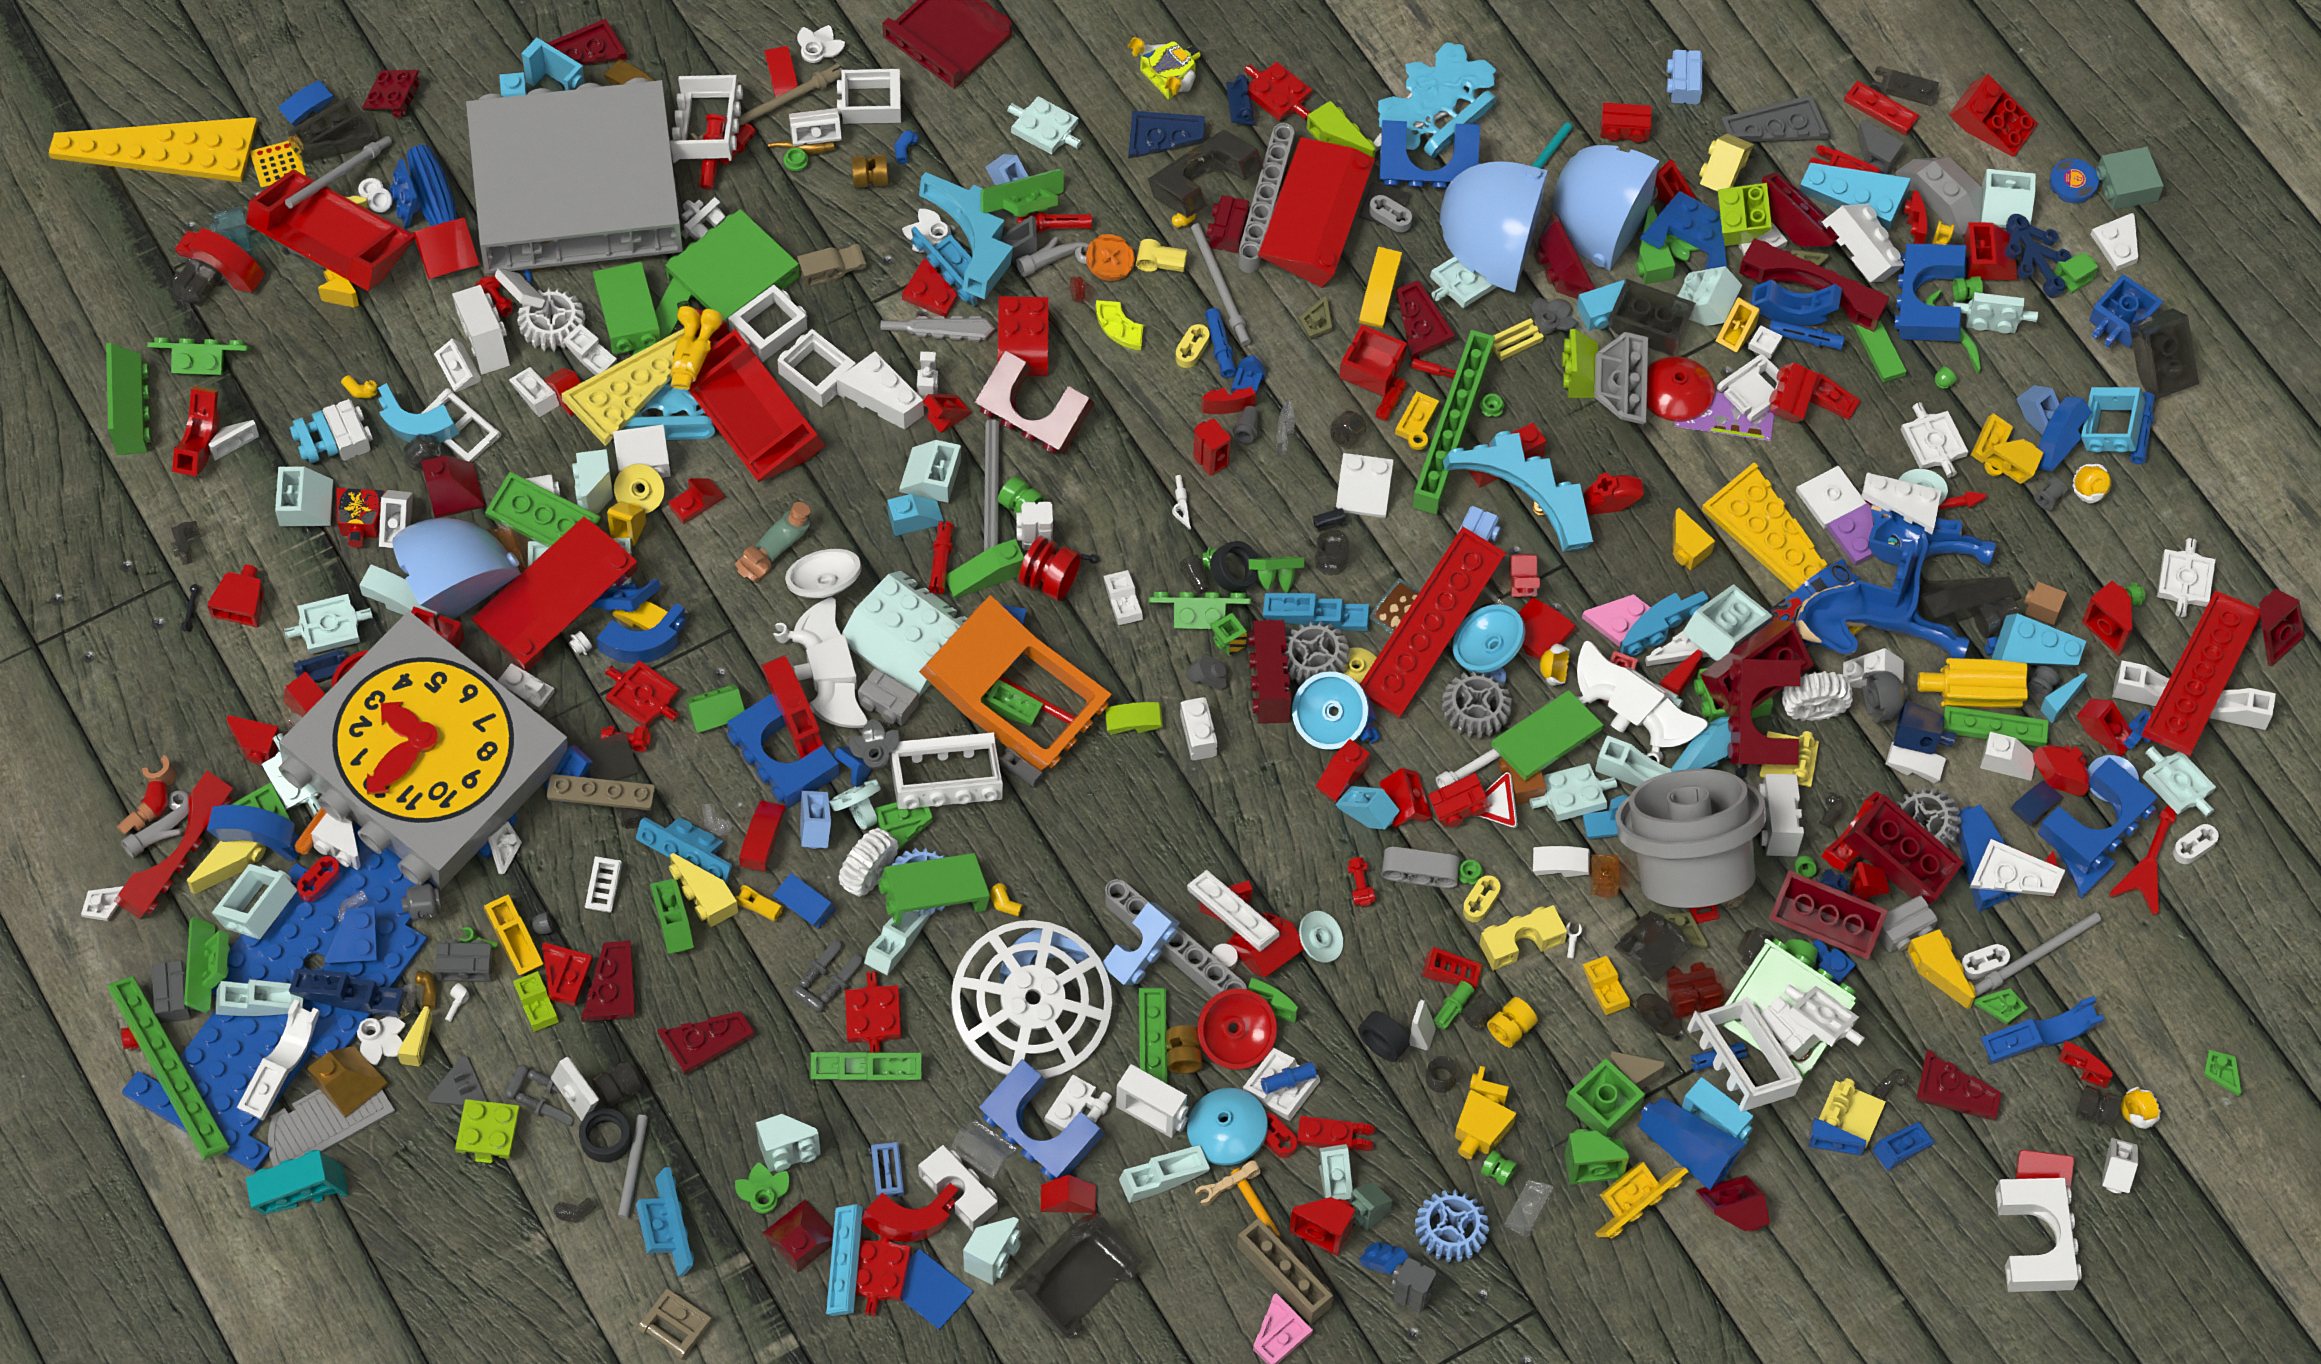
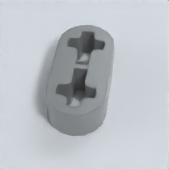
M1384 195L1372 198L1370 214L1374 219L1396 232H1405L1410 229L1412 214L1408 209ZM1382 205L1385 206V209H1384V208H1381L1380 210L1376 209L1377 207H1381ZM1405 218V221L1397 222V219Z

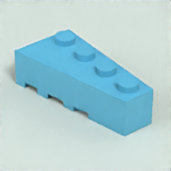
M1810 163L1800 184V191L1804 195L1838 209L1843 205L1869 204L1876 211L1877 219L1881 226L1890 230L1908 193L1911 178Z

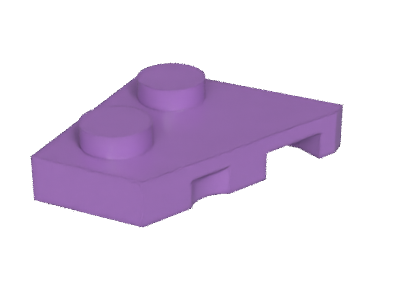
M1869 503L1828 523V531L1854 566L1875 556L1869 549V536L1874 526Z

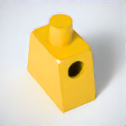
M1470 1090L1455 1133V1138L1462 1141L1458 1153L1466 1159H1472L1476 1150L1489 1154L1514 1125L1516 1113Z

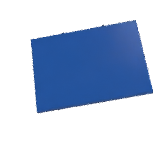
M918 1249L910 1258L902 1301L940 1330L970 1297L973 1291L939 1265L937 1261H934L922 1250Z

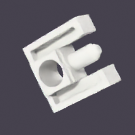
M936 352L920 353L921 369L918 370L917 394L923 400L928 394L938 393Z

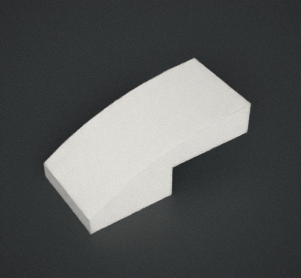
M579 324L563 339L568 349L594 375L607 370L617 363V358L599 344V339L582 324Z
M1129 571L1105 575L1104 582L1117 624L1123 625L1143 620L1142 611L1135 595V587Z
M1894 741L1892 742L1886 765L1907 776L1913 772L1934 784L1940 781L1946 758L1935 753L1926 754L1893 745Z
M1569 846L1534 847L1533 872L1536 876L1562 873L1564 877L1590 875V850Z

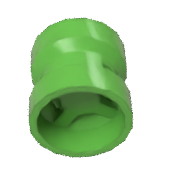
M1980 276L1971 277L1968 280H1965L1963 277L1954 278L1953 280L1955 302H1964L1966 299L1972 300L1974 292L1983 293Z
M1493 1150L1486 1159L1480 1173L1486 1177L1492 1176L1496 1179L1497 1183L1505 1187L1514 1174L1517 1163L1510 1159H1503L1500 1153Z

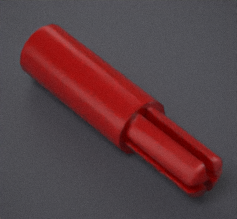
M1417 358L1413 359L1411 369L1450 378H1454L1455 375L1441 372L1440 370L1454 374L1457 372V370Z

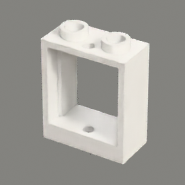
M900 69L841 70L842 80H837V94H842V100H837L838 114H842L843 124L901 123ZM890 88L891 106L849 107L848 89Z
M772 285L728 318L730 332L736 329L761 362H764L807 330V314L801 306H796L791 301L790 296L784 290L780 291L775 285ZM773 303H776L792 320L764 340L747 322Z
M813 329L806 335H801L791 349L785 350L778 358L779 374L822 408L837 395L836 379L856 365L854 361ZM813 350L836 367L818 386H815L794 369Z
M1131 1064L1117 1084L1116 1107L1170 1138L1174 1136L1176 1131L1181 1132L1188 1120L1186 1117L1189 1108L1186 1106L1187 1095Z

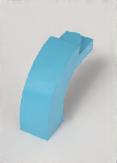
M387 383L378 387L382 395L378 400L384 409L379 413L391 431L401 439L413 444L431 445L444 442L460 434L444 404L426 413H408L401 409Z

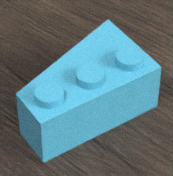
M2018 613L2007 615L1992 660L2027 663V665L2075 666L2079 664L2086 641Z

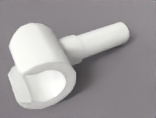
M1569 922L1566 926L1567 934L1569 935L1567 958L1574 959L1577 936L1582 933L1583 926L1579 923V932L1574 934L1570 931L1571 922Z
M457 983L450 992L455 1001L452 1003L445 1018L448 1022L452 1021L458 1007L469 999V992L460 983Z

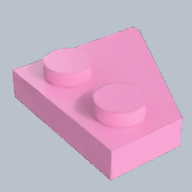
M1633 594L1583 612L1582 619L1617 646L1621 647L1626 634L1633 624L1651 607Z
M1276 1293L1272 1297L1253 1350L1266 1364H1279L1311 1336L1313 1330Z

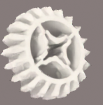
M549 287L545 293L538 290V293L545 299L542 308L522 304L523 308H519V317L517 319L520 333L525 337L527 343L532 342L534 348L541 345L544 351L547 347H551L554 352L556 346H561L565 349L566 345L563 339L579 324L585 327L584 322L586 318L585 313H583V306L578 302L576 296L571 297L569 291L562 294L560 288L552 292Z
M1823 671L1822 673L1805 674V676L1800 678V687L1785 686L1782 692V702L1787 715L1791 716L1792 719H1801V721L1830 719L1832 716H1839V713H1844L1853 701L1852 688L1848 678L1843 677L1842 674L1836 675L1835 672L1826 673V671Z
M879 828L872 829L869 833L864 834L861 840H858L855 847H852V851L843 862L839 875L840 885L846 891L860 897L868 894L869 890H873L875 885L878 884L879 878L882 877L884 867L891 866L894 862V857L897 855L898 844L893 835Z

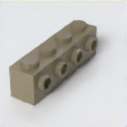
M1258 1218L1238 1234L1237 1248L1310 1324H1313L1332 1307L1333 1295L1330 1289L1324 1283H1320L1306 1264H1302L1297 1259L1292 1249L1277 1238L1270 1226L1265 1225Z

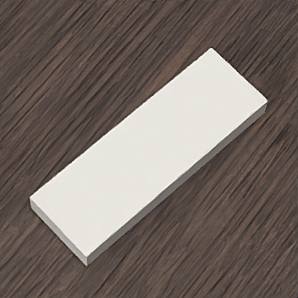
M497 268L495 273L496 279L521 304L537 308L543 307L545 299L519 273Z

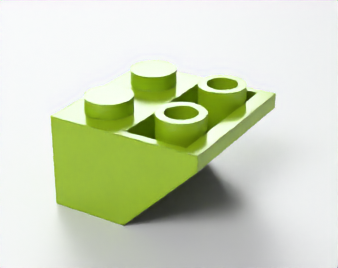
M1767 183L1718 189L1722 234L1725 246L1750 243L1754 238H1758L1772 229Z
M1570 329L1569 339H1564V352H1562V367H1565L1563 388H1567L1568 398H1594L1595 355L1598 352V342L1576 329Z

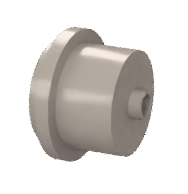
M1686 769L1665 773L1639 785L1618 807L1615 815L1617 835L1626 847L1636 852L1641 890L1650 900L1662 905L1681 908L1711 906L1740 896L1755 882L1756 869L1753 837L1765 825V802L1762 794L1755 787L1745 783L1736 775L1713 769Z

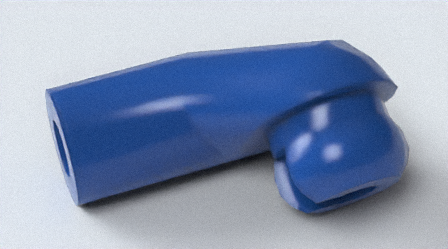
M906 130L895 142L894 148L898 164L908 162L907 147L909 144L915 145L918 142V134L916 132Z

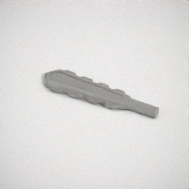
M918 316L916 319L909 321L881 320V330L907 331L922 338L929 335L935 339L949 337L951 340H961L965 338L972 342H980L981 340H986L995 331L993 325L981 316H970L969 318L952 316L950 319H945L944 316H935L933 319H928L926 316Z

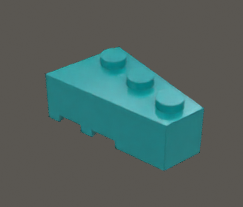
M310 1150L304 1156L284 1160L278 1166L257 1170L254 1175L246 1177L251 1208L262 1215L297 1208V1202L314 1199V1203L323 1202L322 1196L340 1193V1197L349 1196L343 1165L320 1150Z

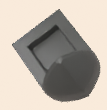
M1204 655L1191 664L1185 677L1191 682L1200 681L1221 690L1226 687L1227 664L1211 656Z

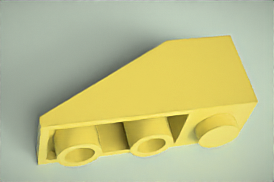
M674 853L670 855L671 865L669 870L674 879H680L684 885L682 890L689 901L693 899L696 904L695 911L701 921L706 920L711 928L738 913L737 901L723 880Z

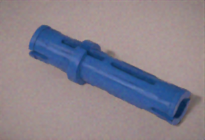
M1211 308L1206 311L1205 317L1214 345V358L1219 363L1221 376L1223 378H1230L1237 373L1232 359L1234 353L1227 340L1220 310L1218 308Z
M1772 319L1769 329L1782 335L1784 338L1811 343L1817 348L1824 346L1842 351L1845 335L1825 332L1823 328H1818L1817 330ZM1783 329H1788V330H1793V331H1797V332H1802V333H1804L1805 335H1799V334H1795V333H1791V332H1786V331H1783ZM1809 335L1828 338L1830 341L1809 337Z
M2143 392L2146 403L2136 451H2131L2130 461L2134 464L2146 462L2150 426L2154 421L2153 405L2155 401V395L2149 392Z

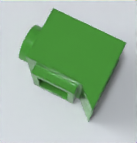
M2084 252L2081 255L2077 254L2066 262L2058 261L2054 275L2064 279L2065 288L2072 294L2094 280L2098 266L2095 260Z

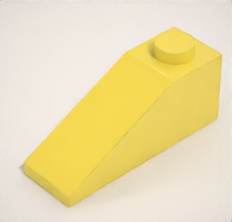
M247 840L220 841L187 879L190 891L197 894L243 872L249 864L253 865L262 859L266 850L265 845Z

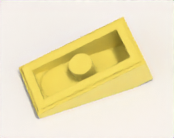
M424 1006L398 1051V1058L401 1064L419 1067L422 1065L433 1020L429 1007Z

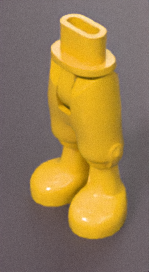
M682 306L678 310L677 318L684 325V335L675 344L676 349L670 373L672 377L670 386L675 389L689 390L691 382L696 380L707 353L711 350L709 339L713 332L722 325L723 316L718 311L712 309L703 310L702 316H700L695 309ZM701 326L699 337L694 341L695 335Z

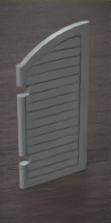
M318 1089L292 1103L295 1110L289 1114L283 1108L270 1115L268 1147L271 1148L269 1155L272 1165L275 1167L284 1160L299 1158L310 1150L325 1152L395 1113V1110L383 1090H381L345 1118Z

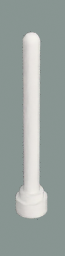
M1492 749L1455 772L1445 771L1438 775L1436 783L1439 789L1469 776L1499 758L1500 755Z

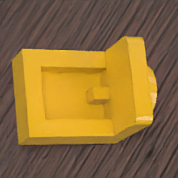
M1480 1066L1478 1074L1473 1073L1469 1089L1504 1106L1508 1086L1483 1081L1485 1067Z

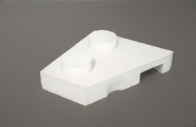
M2133 213L2092 229L2090 235L2115 272L2137 263L2138 249L2135 216Z

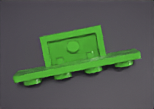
M1056 169L981 189V212L988 213L1004 208L1017 217H1024L1028 213L1046 211L1049 207L1057 206L1058 196L1056 194L1064 191L1063 170Z
M154 338V342H147V347L172 348L171 373L223 375L224 350L251 351V346H245V341L229 340V345H220V340L204 339V344H195V339L179 338V343H170V338Z
M1154 592V597H1148V602L1174 603V628L1211 629L1212 624L1225 617L1226 603L1251 604V598H1246V593H1230V598H1221L1220 593L1205 592V597H1195V592H1179V597H1169V592Z
M192 917L189 922L184 1004L207 1013L211 1005V990L219 982L224 981L228 975L229 933L222 930L215 933L214 924L197 917Z

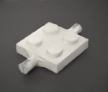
M1921 402L1919 404L1916 403L1912 408L1918 418L1913 422L1903 424L1901 432L1919 468L1927 469L1934 466H1942L1948 478L1955 476L1957 472L1951 462L1967 457L1968 450L1949 412L1927 414Z
M2192 538L2186 540L2185 551L2177 552L2165 549L2162 557L2157 597L2177 602L2175 614L2178 617L2180 613L2181 617L2187 615L2188 604L2207 607L2210 601L2215 559L2202 557L2195 553L2197 540L2193 539L2191 544Z
M1789 984L1783 993L1796 1001L1788 1015L1800 1026L1815 1034L1821 1041L1832 1047L1839 1039L1846 1037L1859 1047L1865 1037L1852 1029L1859 1017L1817 986H1814L1810 991L1802 993Z

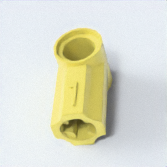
M1144 239L1140 242L1136 266L1146 272L1155 271L1157 268L1184 272L1187 250L1164 247L1156 240Z

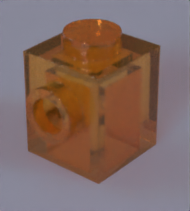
M1592 855L1590 863L1591 895H1598L1599 897L1617 895L1620 885L1619 855Z

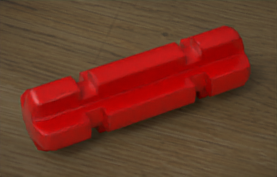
M1394 378L1391 383L1392 386L1389 387L1381 401L1382 404L1376 410L1375 417L1382 421L1388 420L1391 415L1390 412L1393 411L1401 397L1400 394L1406 388V381L1404 379Z

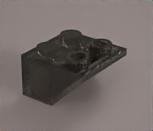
M1649 911L1639 919L1638 923L1628 933L1620 938L1614 949L1643 976L1657 983L1693 945L1676 924Z

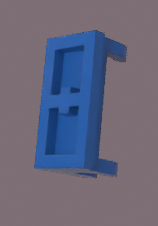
M792 873L789 874L773 894L774 898L818 929L836 911L829 900Z

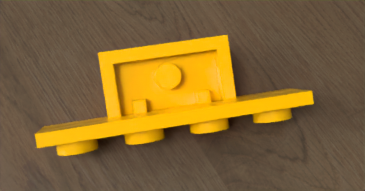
M1644 1162L1636 1164L1600 1194L1615 1217L1595 1232L1596 1236L1613 1238L1621 1233L1623 1230L1622 1226L1626 1222L1638 1219L1643 1214V1208L1648 1204L1651 1206L1660 1201L1665 1190L1668 1188L1673 1189L1683 1181L1681 1177L1688 1172L1686 1167L1672 1169L1657 1182Z

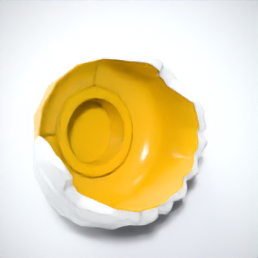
M2086 464L2080 467L2073 478L2074 484L2072 487L2074 493L2087 503H2095L2104 498L2112 485L2107 469L2100 464Z
M1554 644L1551 649L1545 651L1540 660V672L1551 686L1563 684L1566 681L1570 650L1563 645Z
M2139 1087L2132 1088L2127 1091L2121 1100L2120 1109L2123 1117L2130 1124L2138 1128L2147 1129L2160 1119L2161 1110L2158 1109L2157 1098L2149 1090H2141Z

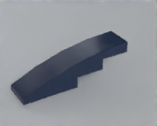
M308 969L295 970L289 989L290 994L314 1002L347 1010L399 1017L406 996L404 989L378 987L375 981L350 979L348 974L344 972Z

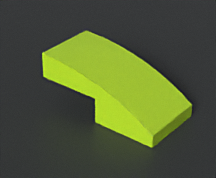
M1159 702L1129 703L1105 708L1107 731L1110 735L1136 729L1138 733L1163 727L1161 704Z
M538 971L513 981L533 1032L559 1022Z

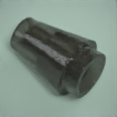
M1195 554L1186 557L1180 562L1181 573L1196 590L1197 594H1202L1211 588L1203 559H1200Z

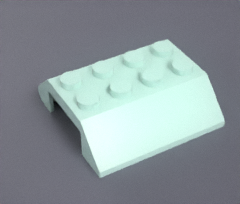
M897 571L888 574L855 608L841 635L845 634L849 649L881 672L919 693L920 697L931 683L919 671L968 618L965 616L955 618L957 610L953 607L950 608L949 604L935 594L930 593L926 588L915 590L918 584L917 581L910 579V576L903 571Z

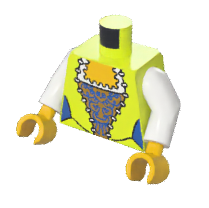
M1133 37L1127 47L1133 49L1132 55L1134 57L1141 55V72L1168 100L1177 95L1178 92L1190 91L1196 77L1194 61L1200 57V52L1194 45L1183 50L1176 42L1148 45L1144 44L1140 38Z

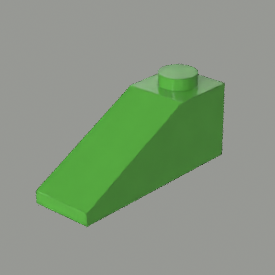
M1654 206L1648 207L1644 232L1657 218ZM1666 239L1660 249L1643 240L1641 242L1638 262H1635V269L1637 275L1642 277L1644 285L1673 279L1675 263Z
M1016 539L993 546L946 575V583L953 599L1019 577L1024 556Z
M673 878L650 884L667 953L683 952L686 949L694 948L689 921L677 880Z

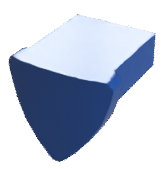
M1251 355L1239 362L1231 393L1237 389H1245L1252 386L1257 395L1261 381L1265 379L1266 371L1259 359Z
M849 746L837 747L833 757L852 769L851 785L854 787L861 786L872 768L868 767L863 759L855 757Z

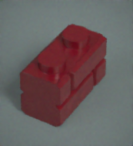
M1222 195L1219 204L1214 203L1212 218H1215L1213 224H1208L1206 237L1210 238V247L1212 249H1224L1231 253L1239 252L1249 215L1250 202L1248 200Z

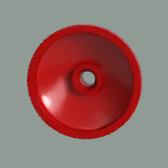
M1674 356L1659 359L1648 366L1646 407L1655 415L1669 421H1689L1704 414L1711 406L1715 386L1711 375L1701 364L1685 357Z
M1240 988L1224 990L1214 995L1204 1005L1197 1023V1035L1204 1053L1214 1063L1229 1069H1245L1262 1061L1272 1049L1277 1033L1275 1015L1266 1000L1255 992ZM1231 1023H1235L1237 1026L1236 1031L1233 1033L1229 1031Z

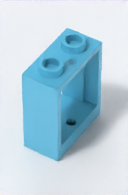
M2091 387L2088 407L2092 414L2085 420L2081 435L2086 451H2136L2146 403L2140 387ZM2101 410H2132L2128 433L2096 434Z
M1701 1077L1685 1095L1682 1108L1747 1144L1749 1141L1748 1136L1753 1129L1750 1126L1753 1115L1747 1111L1741 1112L1737 1103Z

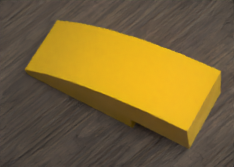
M1378 247L1359 323L1383 328L1401 265L1402 252Z
M509 894L484 905L483 909L517 974L520 976L542 966L543 962Z

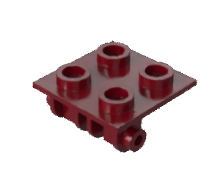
M419 70L380 71L362 109H391L392 115L395 118L404 116L408 108L407 105L411 103V99H413L414 93L420 85L419 77H417Z

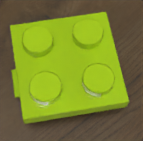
M465 1099L455 1151L462 1154L472 1152L477 1162L492 1163L493 1155L506 1158L507 1160L510 1159L520 1111L519 1106Z

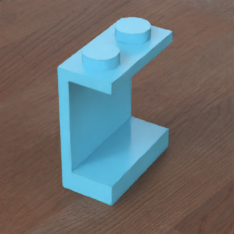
M536 38L522 52L526 82L532 86H535L545 74L565 86V91L575 90L585 84L583 65L539 38Z

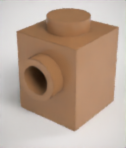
M2038 582L2035 590L2029 589L2024 603L2028 604L2025 614L2054 625L2067 592Z

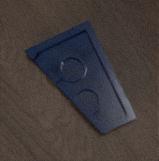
M1132 111L1128 159L1202 143L1205 116Z

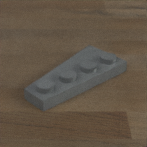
M1812 95L1722 117L1720 122L1725 134L1728 133L1747 142L1828 139L1829 135Z

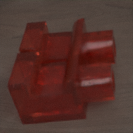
M1698 962L1690 966V973L1682 974L1681 970L1677 967L1667 970L1666 996L1675 1019L1691 1016L1695 1011L1698 1012V1009L1702 1013L1724 1006V989L1721 983H1717L1713 968L1707 969L1703 962Z

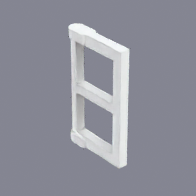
M447 388L422 413H426L451 400L466 413L455 424L459 432L472 419L489 432L469 453L465 452L451 439L443 442L463 460L473 462L500 438L501 432L490 425Z

